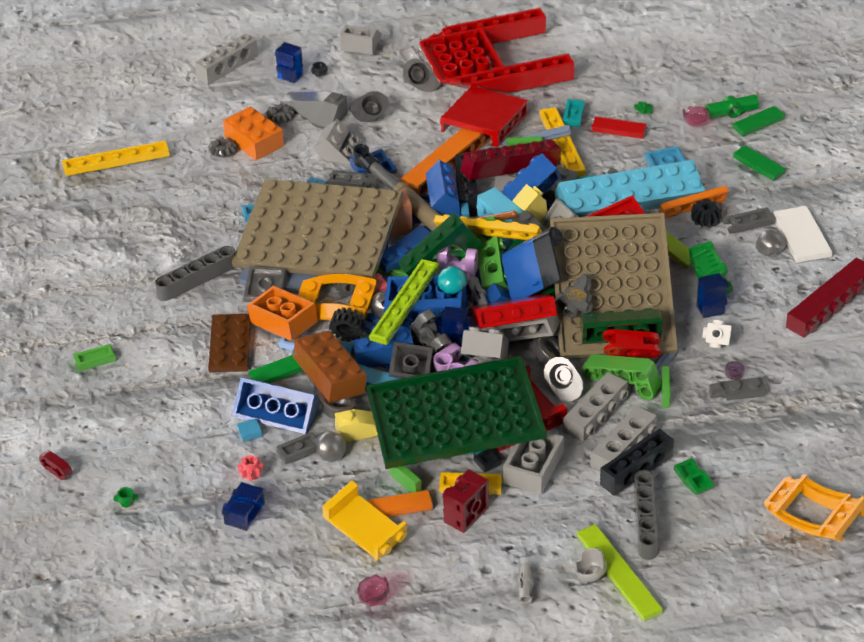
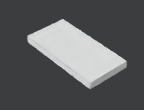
M807 206L772 212L775 224L785 238L786 245L796 263L832 257V250Z

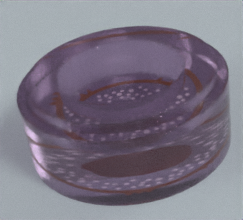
M732 361L726 364V377L738 380L744 376L745 367L742 363Z

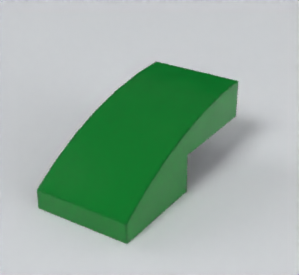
M693 458L674 466L673 470L695 495L714 488V484L705 470L700 471Z

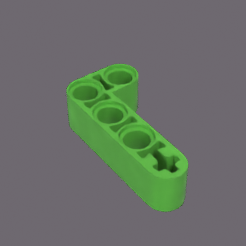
M592 354L580 370L586 379L599 381L609 372L628 381V384H635L638 395L645 400H651L661 386L660 376L655 363L646 358Z

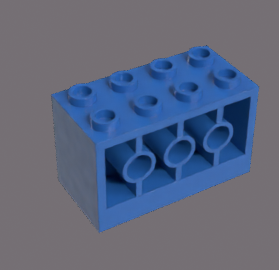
M435 275L397 332L410 330V326L418 315L428 309H432L436 315L434 322L437 327V333L463 334V331L466 329L468 306L466 286L455 294L445 293L439 288V275ZM410 276L388 277L384 313Z

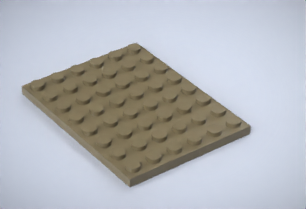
M265 179L235 252L232 265L238 268H249V266L286 268L289 273L319 276L354 274L375 278L403 198V192L399 190Z
M664 213L550 219V227L559 229L563 239L562 243L555 247L562 281L554 284L555 299L567 287L573 286L576 279L584 273L591 276L592 283L590 294L592 295L591 304L593 305L592 312H623L628 309L639 311L646 308L659 309L663 322L660 342L656 345L660 346L661 354L677 353ZM556 304V311L560 320L558 326L560 357L572 359L589 358L592 354L606 355L604 347L610 344V342L582 344L580 315L577 318L568 317L563 313V308Z

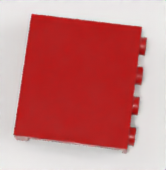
M471 86L441 116V132H444L450 125L490 135L492 136V146L498 147L527 116L528 100Z
M549 294L471 307L474 326L478 325L481 329L557 316L554 296Z

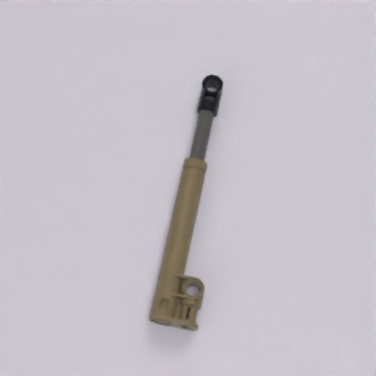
M358 144L354 146L353 157L355 166L364 168L368 173H373L390 190L400 191L401 188L406 189L411 202L412 214L431 231L437 228L434 219L436 215L442 216L431 208L406 183L399 182L380 165V161L369 152L367 145Z

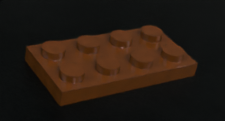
M249 314L212 315L209 373L248 372L251 326Z

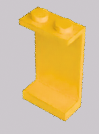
M354 481L349 482L323 505V518L376 560L388 555L397 543H401L407 536V523L403 521L399 525L395 524L358 495V485Z

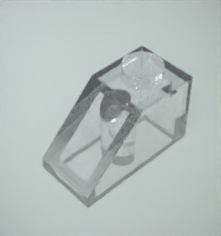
M420 36L399 50L406 62L418 58L429 64L419 45V42L422 41Z

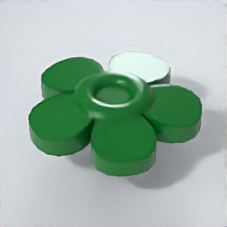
M639 101L638 104H634V109L638 110L640 114H651L653 112V106L647 104V102Z

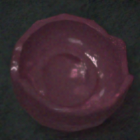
M689 106L687 111L684 108L682 109L685 123L692 127L702 126L710 118V113L705 107L692 108Z
M374 574L359 583L357 593L360 601L365 605L371 607L380 606L388 599L390 586L386 577L382 578Z

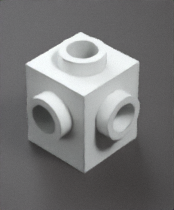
M713 320L712 323H708L707 327H704L702 338H705V342L710 343L709 347L721 348V345L730 346L732 326L724 325V321ZM715 331L720 332L719 337H714Z

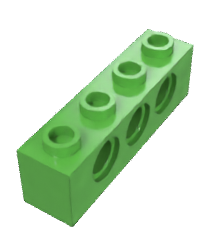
M494 216L484 218L487 221L497 220ZM477 235L484 244L478 250L482 288L486 291L493 283H496L508 289L502 263V254L504 249H506L504 239L502 237Z

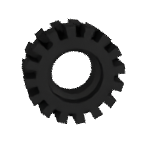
M342 307V309L338 308L334 311L329 324L331 333L336 334V338L341 337L342 341L347 339V342H350L351 339L352 341L360 339L366 326L365 317H362L361 313L357 314V310L351 311L352 308H348V310L345 307Z

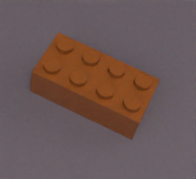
M330 330L295 338L293 358L329 403L365 393L367 374Z

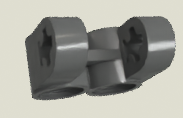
M428 309L417 316L410 326V331L413 338L420 342V346L433 348V357L436 353L450 345L452 341L447 333L442 335L437 333V327L434 322L436 315L432 309Z

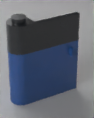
M550 227L502 254V263L511 300L533 296L562 281L555 247L561 244L563 239L561 231L556 227Z

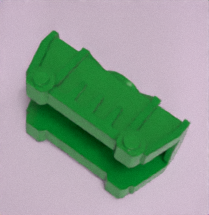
M712 241L689 248L690 263L693 265L696 276L709 295L711 294L714 302L734 291L733 286L725 278L726 274H728L727 266L719 259Z

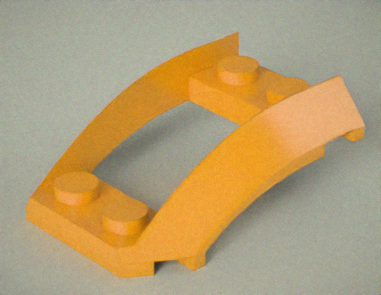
M354 274L317 276L303 280L298 296L315 303L318 320H331L334 311L338 308L342 309V307H345L346 310L352 308L351 311L353 312L357 310V314L361 313L362 317L366 319L379 279ZM323 284H355L356 287L349 306L334 303L316 304Z
M803 474L799 479H793V476L784 478L764 502V506L775 517L786 524L812 536L844 542L842 535L857 516H864L863 496L860 499L851 498L850 494L825 488L810 480L806 474ZM801 493L812 501L834 511L823 525L820 526L798 519L785 510L796 496Z

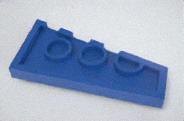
M422 225L414 229L383 252L379 268L385 273L399 268L400 265L397 262L431 232Z

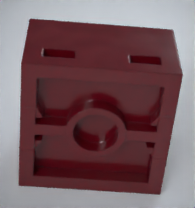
M469 469L462 475H459L455 485L447 487L442 495L444 523L465 533L489 508L488 479Z

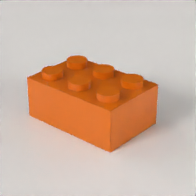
M251 106L223 120L225 137L235 140V144L256 161L284 146L283 129Z
M272 286L247 304L251 324L290 341H293L318 322L315 303L275 286Z

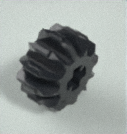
M703 199V201L698 200L696 204H693L691 220L694 221L695 225H701V228L704 226L709 228L720 223L722 209L718 202H712L711 199L709 201Z

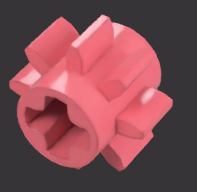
M253 455L241 458V464L238 465V473H241L242 479L245 478L250 481L258 477L260 478V472L264 471L260 458H256Z

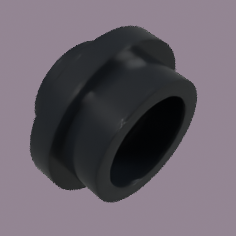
M315 62L311 67V73L318 77L328 72V67L324 62Z

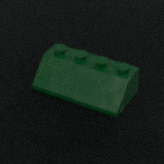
M652 308L639 311L628 309L623 312L606 311L604 313L587 312L581 314L582 344L609 342L603 339L602 334L611 329L655 332L661 336L662 316L659 309Z

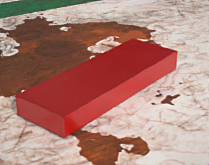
M595 116L591 131L643 139L646 123Z

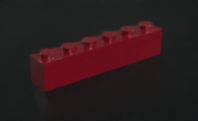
M548 139L546 141H534L512 146L473 150L464 153L460 171L469 180L514 174L523 168L526 169L530 165V161L541 153L557 167L562 148L555 141Z
M856 257L787 313L786 328L805 338L810 333H813L818 326L825 323L830 316L836 314L841 307L848 304L853 297L859 295L864 289V261Z

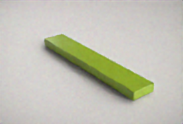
M421 259L370 333V341L388 345L439 270V263Z
M596 524L577 531V537L586 549L595 548L603 552L607 563L605 573L643 622L662 614V607Z

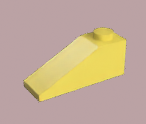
M526 184L513 199V202L523 211L528 210L540 223L547 214L546 200L541 197L543 193L535 186L531 188Z
M352 409L334 413L336 432L342 435L345 443L377 436L371 411Z

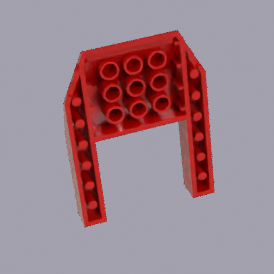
M541 8L446 26L442 28V32L439 34L434 33L429 38L419 42L439 83L466 89L475 86L495 92L511 93L574 80V61L569 53L504 67L492 46L493 43L546 33V16Z

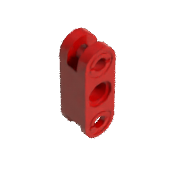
M611 329L602 334L603 339L610 342V344L604 347L606 355L636 358H656L661 355V348L656 345L660 342L658 333Z

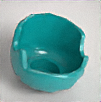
M449 266L440 272L438 285L445 293L455 294L467 285V278L461 268Z

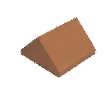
M404 188L400 190L403 192V198L389 237L412 232V207Z

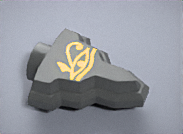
M584 273L576 279L573 286L567 287L563 293H559L556 297L555 303L563 308V313L566 316L577 318L578 315L592 312L591 276Z

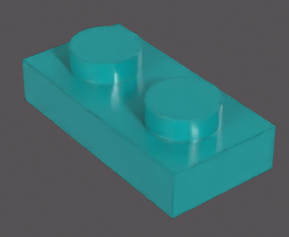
M567 99L563 117L564 125L580 127L585 100Z

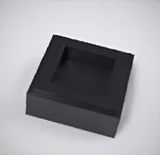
M492 449L484 450L473 456L474 462L484 473L502 465V459Z

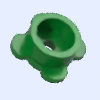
M123 487L114 496V501L119 502L123 508H127L133 501H137L139 497L137 494H134L131 488Z

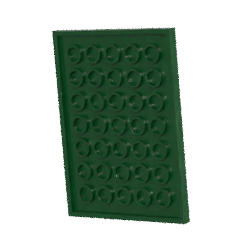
M522 356L366 385L385 469L547 438V432Z

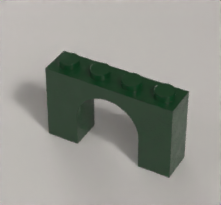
M454 212L397 263L410 276L421 259L432 261L435 254L447 246H459L466 252L468 248L479 250L484 244Z

